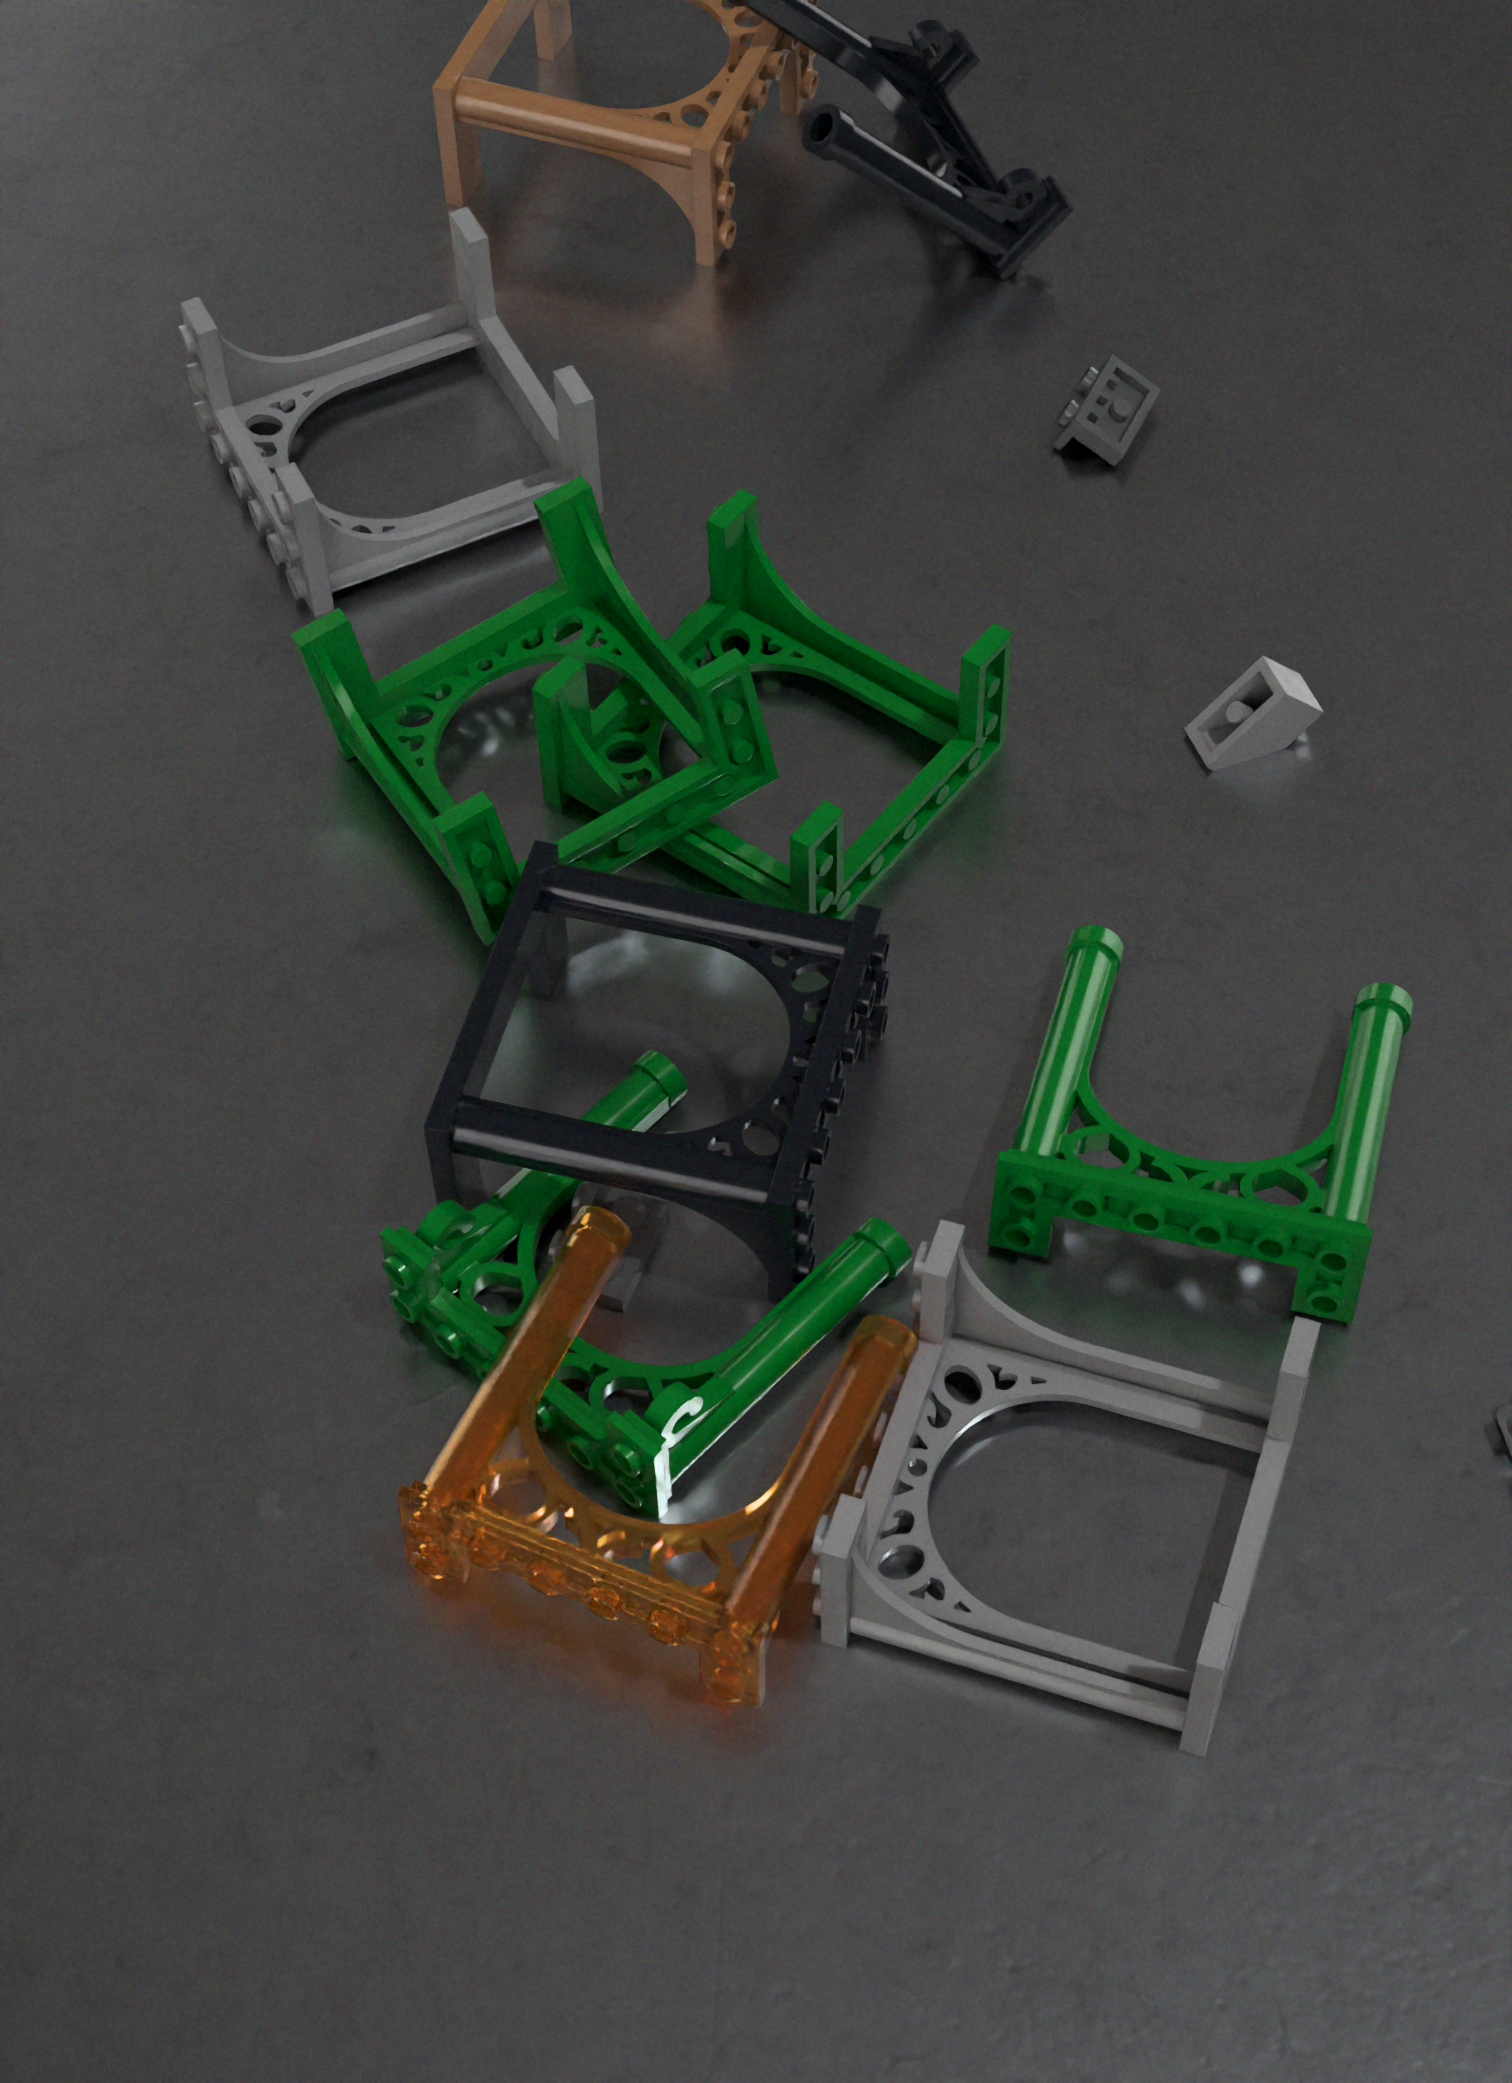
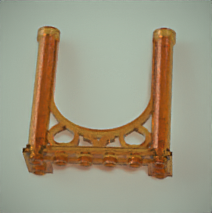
M582 1206L577 1210L565 1230L567 1239L423 1482L415 1480L411 1488L402 1484L396 1494L407 1561H410L418 1571L431 1578L442 1579L446 1576L463 1584L466 1583L470 1576L469 1561L488 1571H496L499 1568L523 1578L531 1588L542 1594L555 1596L559 1593L581 1602L591 1613L602 1619L615 1621L619 1618L639 1626L650 1637L662 1644L677 1646L680 1643L698 1651L699 1682L706 1685L710 1692L728 1702L737 1703L743 1700L760 1708L765 1698V1653L777 1626L780 1606L813 1543L821 1516L828 1514L897 1376L908 1371L919 1349L918 1339L908 1327L893 1318L883 1315H868L864 1317L782 1474L764 1495L747 1507L714 1520L687 1524L648 1522L618 1514L586 1498L558 1474L546 1457L535 1428L538 1405L546 1386L632 1240L629 1227L617 1215L598 1206ZM517 1425L519 1427L524 1458L501 1460L495 1463ZM537 1483L546 1501L538 1511L532 1514L519 1515L512 1513L508 1509L500 1508L494 1504L492 1498L499 1488L507 1484ZM559 1509L565 1513V1528L576 1535L580 1542L579 1547L546 1534L558 1522ZM759 1530L740 1568L734 1567L732 1553L726 1544L738 1541ZM597 1534L603 1536L597 1540ZM644 1549L651 1550L649 1556L650 1576L614 1562L617 1559L626 1557L643 1559ZM702 1550L720 1572L711 1583L696 1587L687 1585L681 1580H675L666 1573L664 1567L672 1557L678 1554Z

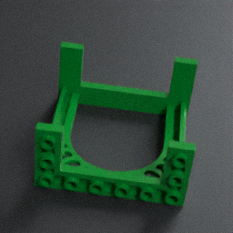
M581 475L533 501L558 580L375 682L373 681L350 621L340 608L290 634L338 749L346 760L357 756L460 893L475 932L485 946L495 942L527 859L515 864L495 807L483 791L458 805L439 780L437 751L441 736L455 712L473 694L490 682L524 667L561 661L567 654L581 662H589L613 669L631 680L645 694L700 759L553 843L558 844L559 862L562 864L613 874L779 778L747 659L737 648H734L693 672L655 630L619 576L592 488ZM582 629V632L575 641L566 645L557 644ZM597 637L599 644H603L599 647H591ZM429 714L433 716L431 721L425 725L408 727ZM424 742L420 748L412 751L411 744Z
M740 488L727 502L719 504L713 509L706 523L710 597L695 612H689L685 615L678 629L665 640L667 644L693 672L711 660H715L725 654L722 649L735 636H740L748 642L750 647L748 653L744 655L748 661L750 672L786 671L820 679L944 747L845 853L844 810L826 800L789 837L790 867L708 819L658 848L748 901L844 919L1006 744L1013 632L993 623L961 656L959 695L833 627L800 600L779 575L759 539L758 497ZM763 643L768 645V651L777 653L773 655L763 654ZM567 654L553 669L544 671L538 677L532 688L545 800L561 809L571 798H575L604 815L665 780L658 755L662 733L668 721L627 677L621 678L615 684L611 694L593 711L589 707L585 663ZM646 724L650 726L644 733H638ZM625 747H633L645 752V755L635 762L616 763L611 761ZM646 775L650 778V781L647 785H642L637 778Z

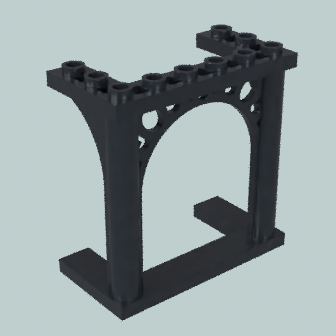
M535 840L423 1126L437 1205L445 1200L452 1199L468 1211L474 1209L483 1185L479 1158L659 1197L710 1218L741 1239L760 1259L768 1273L769 1300L781 1302L814 1270L816 1248L810 1246L815 1231L816 1215L810 1214L815 1195L816 1181L810 1180L813 1166H824L828 1156L831 1129H826L825 1127L829 1114L839 1116L842 1110L847 1084L846 1079L841 1078L844 1065L854 1066L856 1060L866 1061L872 1040L882 1041L885 1034L889 1006L883 1004L887 995L890 972L884 970L890 948V935L881 933L882 909L858 904L854 920L848 921L562 864L559 862L558 844ZM565 917L703 944L728 952L754 967L767 979L779 995L787 1013L790 1025V1043L782 1069L774 1082L758 1100L739 1114L703 1129L670 1134L645 1133L479 1098L527 971L530 992L553 997L569 954ZM773 956H777L788 963L781 967L775 965L771 959ZM817 970L829 981L825 987L813 992H799L791 986L798 976ZM819 1008L816 1012L815 1022H809L803 1018V1014L807 1009ZM798 1059L809 1061L805 1067H798L794 1064ZM778 1104H789L786 1107V1119L789 1127L781 1118L772 1114L774 1107ZM750 1127H763L777 1138L779 1148L772 1155H758L745 1145L742 1139L744 1132ZM717 1142L729 1143L732 1156H727L725 1149L715 1151L709 1149Z

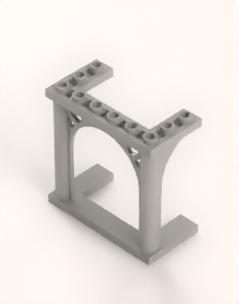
M468 206L449 212L460 302L306 354L282 357L258 355L244 351L225 340L218 333L217 326L199 296L180 302L184 325L178 326L177 332L187 357L191 356L192 360L191 364L185 366V370L194 394L199 395L200 398L199 402L193 403L199 426L204 433L212 432L211 440L221 465L230 464L229 472L238 496L240 498L248 496L250 500L248 501L249 511L257 530H267L269 534L267 535V542L276 564L281 565L285 563L288 568L286 576L293 595L297 600L305 598L315 617L335 610L332 597L334 592L539 519L533 501L580 475L592 488L599 514L603 513L594 397L573 365L553 371L556 406L496 315L488 236ZM474 346L551 466V468L418 515L393 519H372L347 515L317 502L295 462L289 464V453L292 440L302 422L311 412L330 398L354 387ZM294 407H295V409H294L292 412H289V413H285V412H284V411H286V410H288V409H291V408H294ZM261 422L273 423L282 428L273 435H258L248 430L251 425ZM272 449L276 452L273 456L266 457L264 450Z
M941 1219L933 1242L923 1240L915 1258L912 1276L917 1278L918 1282L914 1291L911 1310L917 1312L911 1331L910 1343L916 1344V1348L911 1361L902 1358L898 1364L891 1391L892 1395L898 1397L893 1412L882 1411L878 1419L872 1448L879 1450L873 1467L862 1466L853 1496L841 1493L833 1517L823 1514L814 1535L812 1554L817 1555L818 1558L813 1572L812 1585L818 1586L812 1613L821 1616V1642L846 1649L852 1633L1180 1731L1182 1736L1179 1750L1205 1757L1298 1426L1321 1323L1295 1316L1281 1364L1275 1395L1083 1342L1035 1323L997 1298L985 1287L971 1269L964 1254L966 1226ZM959 1371L973 1377L980 1387V1399L974 1404L958 1402L948 1393L944 1383L945 1378L952 1372ZM992 1373L999 1374V1381L1013 1380L1016 1383L1007 1390L995 1388V1380ZM933 1400L942 1411L951 1417L948 1424L942 1428H935L929 1424V1422L935 1424L936 1408ZM1036 1401H1066L1097 1407L1260 1453L1219 1602H1213L1195 1671L1192 1672L1020 1621L990 1608L969 1593L955 1579L942 1561L935 1547L928 1520V1496L933 1476L946 1451L955 1440L981 1419L1005 1408ZM918 1443L921 1444V1446L923 1447V1449L917 1448ZM914 1465H920L926 1469V1473L921 1476H914L909 1472V1469ZM902 1488L907 1490V1492L901 1494ZM899 1516H907L913 1521L914 1524L909 1533L892 1535L899 1527ZM900 1551L916 1552L924 1560L923 1566L917 1573L902 1580L886 1578L879 1571L881 1563L888 1556ZM930 1583L940 1586L944 1592L943 1600L933 1598L927 1591H925L924 1599L914 1596L923 1592Z

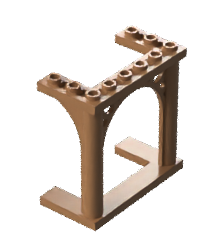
M488 0L432 86L446 204L464 208L482 179L477 126L598 153L622 161L638 169L658 183L675 200L691 224L695 234L696 263L715 267L724 249L729 250L732 247L736 235V221L731 220L730 213L735 195V184L729 181V169L732 164L734 149L739 141L744 142L750 131L751 119L756 110H763L768 96V89L773 80H779L780 113L797 117L806 100L813 99L819 80L818 71L813 70V59L816 52L744 6L736 7L725 0H685L709 13L725 31L730 47L727 60L721 71L699 91L669 104L642 109L606 108L487 81L532 9L534 12L538 58L555 62L572 35L569 0ZM810 0L818 6V0ZM724 6L730 7L731 10L724 9L723 7H724ZM747 19L754 26L742 27L738 26L737 23ZM745 41H751L749 46H745L742 43ZM712 99H718L715 106L709 103V101ZM688 112H696L704 115L707 120L702 127H694L687 124L682 117Z

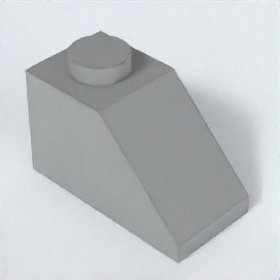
M1262 655L1185 728V731L1207 768L1215 771L1285 749L1318 719L1324 711L1299 673Z

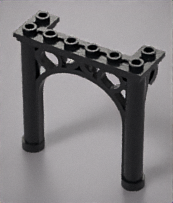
M725 0L733 6L746 7L862 82L905 128L923 154L931 171L856 125L849 113L833 103L819 105L807 117L801 134L804 148L822 160H834L979 249L988 256L998 275L1004 280L1074 211L1057 181L1050 175L1044 180L1043 178L1040 179L1038 174L1032 169L1019 168L1007 173L1000 180L948 97L951 91L980 61L963 32L957 28L951 32L947 31L945 26L937 20L919 22L907 33L912 45L872 35L866 38L810 0Z

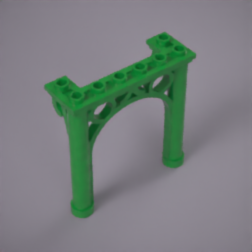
M1084 925L1076 928L1069 935L1063 953L1064 974L1012 1146L1007 1149V1152L1000 1151L997 1158L987 1245L1047 1257L1050 1249L1054 1216L1299 1268L1290 1310L1352 1323L1373 1234L1372 1229H1367V1221L1402 1037L1410 1029L1414 1005L1410 995L1394 984L1383 982L1366 985L1356 994L1351 1016L1352 1027L1335 1110L1327 1128L1314 1141L1292 1153L1260 1161L1223 1162L1193 1158L1160 1148L1132 1134L1111 1118L1096 1099L1089 1081V1070L1114 982L1124 956V945L1119 936L1106 927ZM1075 1109L1085 1127L1076 1129L1066 1135L1073 1110ZM1108 1150L1122 1161L1124 1165L1113 1169L1084 1163L1077 1156L1088 1152ZM1327 1162L1323 1187L1319 1188L1316 1181L1308 1174L1319 1169ZM1140 1170L1149 1173L1148 1177L1139 1176ZM1279 1186L1297 1197L1302 1203L1295 1206H1282L1277 1203L1263 1201L1255 1193ZM1228 1190H1238L1237 1196L1229 1195Z
M647 1050L629 1066V1075L579 1119L645 1132L687 1094L686 1081L678 1068L667 1057L655 1050ZM523 1168L488 1200L471 1211L466 1210L455 1200L449 1199L436 1205L424 1217L415 1235L403 1225L395 1231L389 1226L379 1233L384 1256L382 1267L388 1276L391 1289L389 1300L394 1309L408 1322L414 1323L416 1320H419L431 1330L436 1343L450 1357L458 1359L462 1356L476 1368L479 1378L492 1392L497 1395H502L506 1392L521 1405V1410L525 1417L542 1432H547L551 1429L566 1442L568 1451L579 1464L588 1470H593L597 1467L612 1480L614 1489L625 1502L634 1508H639L643 1505L658 1519L668 1511L667 1500L672 1496L671 1485L883 1280H893L912 1262V1252L902 1235L886 1221L877 1217H869L733 1346L715 1356L694 1363L662 1366L628 1361L590 1345L563 1324L553 1312L540 1290L535 1275V1256L539 1239L552 1216L575 1195L579 1184L583 1180ZM519 1237L517 1265L493 1261ZM491 1285H502L522 1290L523 1301L520 1307L515 1312L504 1316L488 1313L474 1299L480 1290ZM458 1291L460 1299L455 1296ZM530 1325L532 1337L538 1344L537 1352L533 1358L509 1340V1338L517 1337L527 1331ZM556 1348H557L561 1353L556 1354ZM573 1378L581 1379L591 1384L588 1395L589 1405L559 1380ZM632 1389L647 1391L652 1403L641 1419L630 1409L623 1415H620L617 1411H608L603 1402L609 1394L616 1390Z

